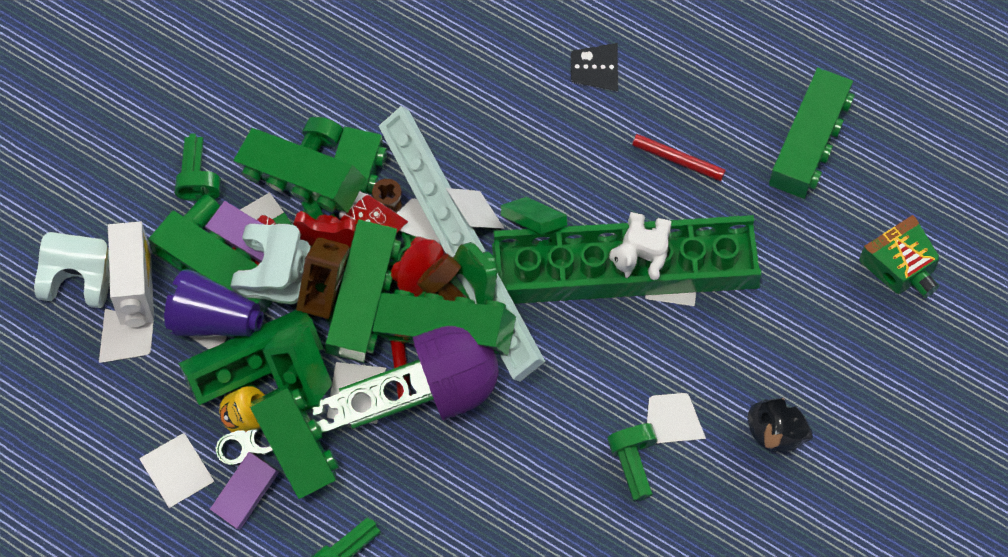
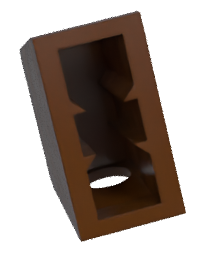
M324 238L316 239L305 258L296 310L329 319L338 298L350 250L348 245ZM321 283L327 285L323 293L317 291L315 286Z

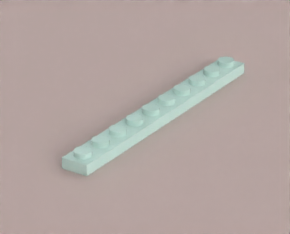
M400 106L379 125V128L446 254L448 253L454 257L459 245L472 242L482 252H485L473 227H470L446 188L451 187L409 109ZM497 273L493 301L504 303L506 309L516 316L508 356H500L511 377L514 380L522 381L542 365L545 360ZM458 274L469 298L477 304L472 285L462 274Z

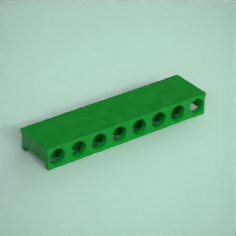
M754 215L670 220L671 229H679V231L671 232L668 237L667 257L663 267L659 270L660 277L657 280H652L648 273L651 261L637 257L634 269L630 276L625 278L624 272L617 269L614 262L610 260V251L623 243V238L629 228L628 223L567 226L543 235L530 229L494 231V243H492L497 273L514 304L759 289L762 275L761 269H759L753 226ZM656 221L644 222V228L648 230L656 228ZM735 225H745V226L742 227V228H737V229H732V228H730V227L735 226ZM702 227H712V229L709 230H697ZM604 233H614L612 236H599ZM571 235H581V236H582V237L573 238V239H571V238H566V237L571 236ZM538 237H548V238H549V239H547V240H540V241H539V240H534L535 238H538ZM505 239H515V240H516V241H514V242H501L502 240H505Z

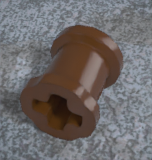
M382 179L375 183L372 189L374 199L395 213L402 209V191L396 181Z

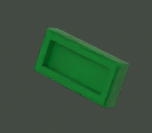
M528 197L501 205V216L541 235L567 226L566 214Z

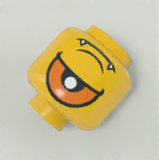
M247 386L225 396L220 403L219 409L220 418L225 428L231 433L237 430L247 432L261 428L250 405L252 401L265 394L258 388Z

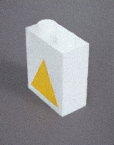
M142 221L108 224L110 298L120 325L140 327L145 323L154 322L151 249Z

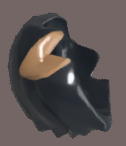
M784 398L765 399L751 405L748 411V424L752 436L760 444L773 451L794 450L813 438L812 430L803 413L796 406L787 407Z

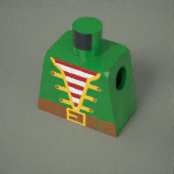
M914 215L863 247L859 258L861 264L894 293L901 294L914 286L923 298H927L939 288V284L930 275L935 271L939 262V255Z

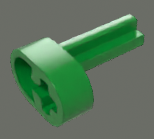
M309 117L302 130L304 139L301 146L317 152L321 146L335 147L341 138L343 128L336 122L324 117Z
M194 133L189 134V137H185L182 170L176 176L174 193L178 198L187 201H198L203 194L216 199L220 195L221 178L216 173L201 171L204 138L197 137Z
M652 423L636 425L608 436L607 440L612 455L619 457L633 501H642L652 496L653 494L638 452L654 445L658 441Z
M367 517L331 548L325 545L311 557H353L376 538L381 531L376 527V523Z

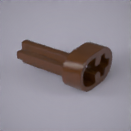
M448 253L431 265L417 282V285L426 293L440 295L445 298L444 300L455 301V297L467 298L450 282L461 268V265Z

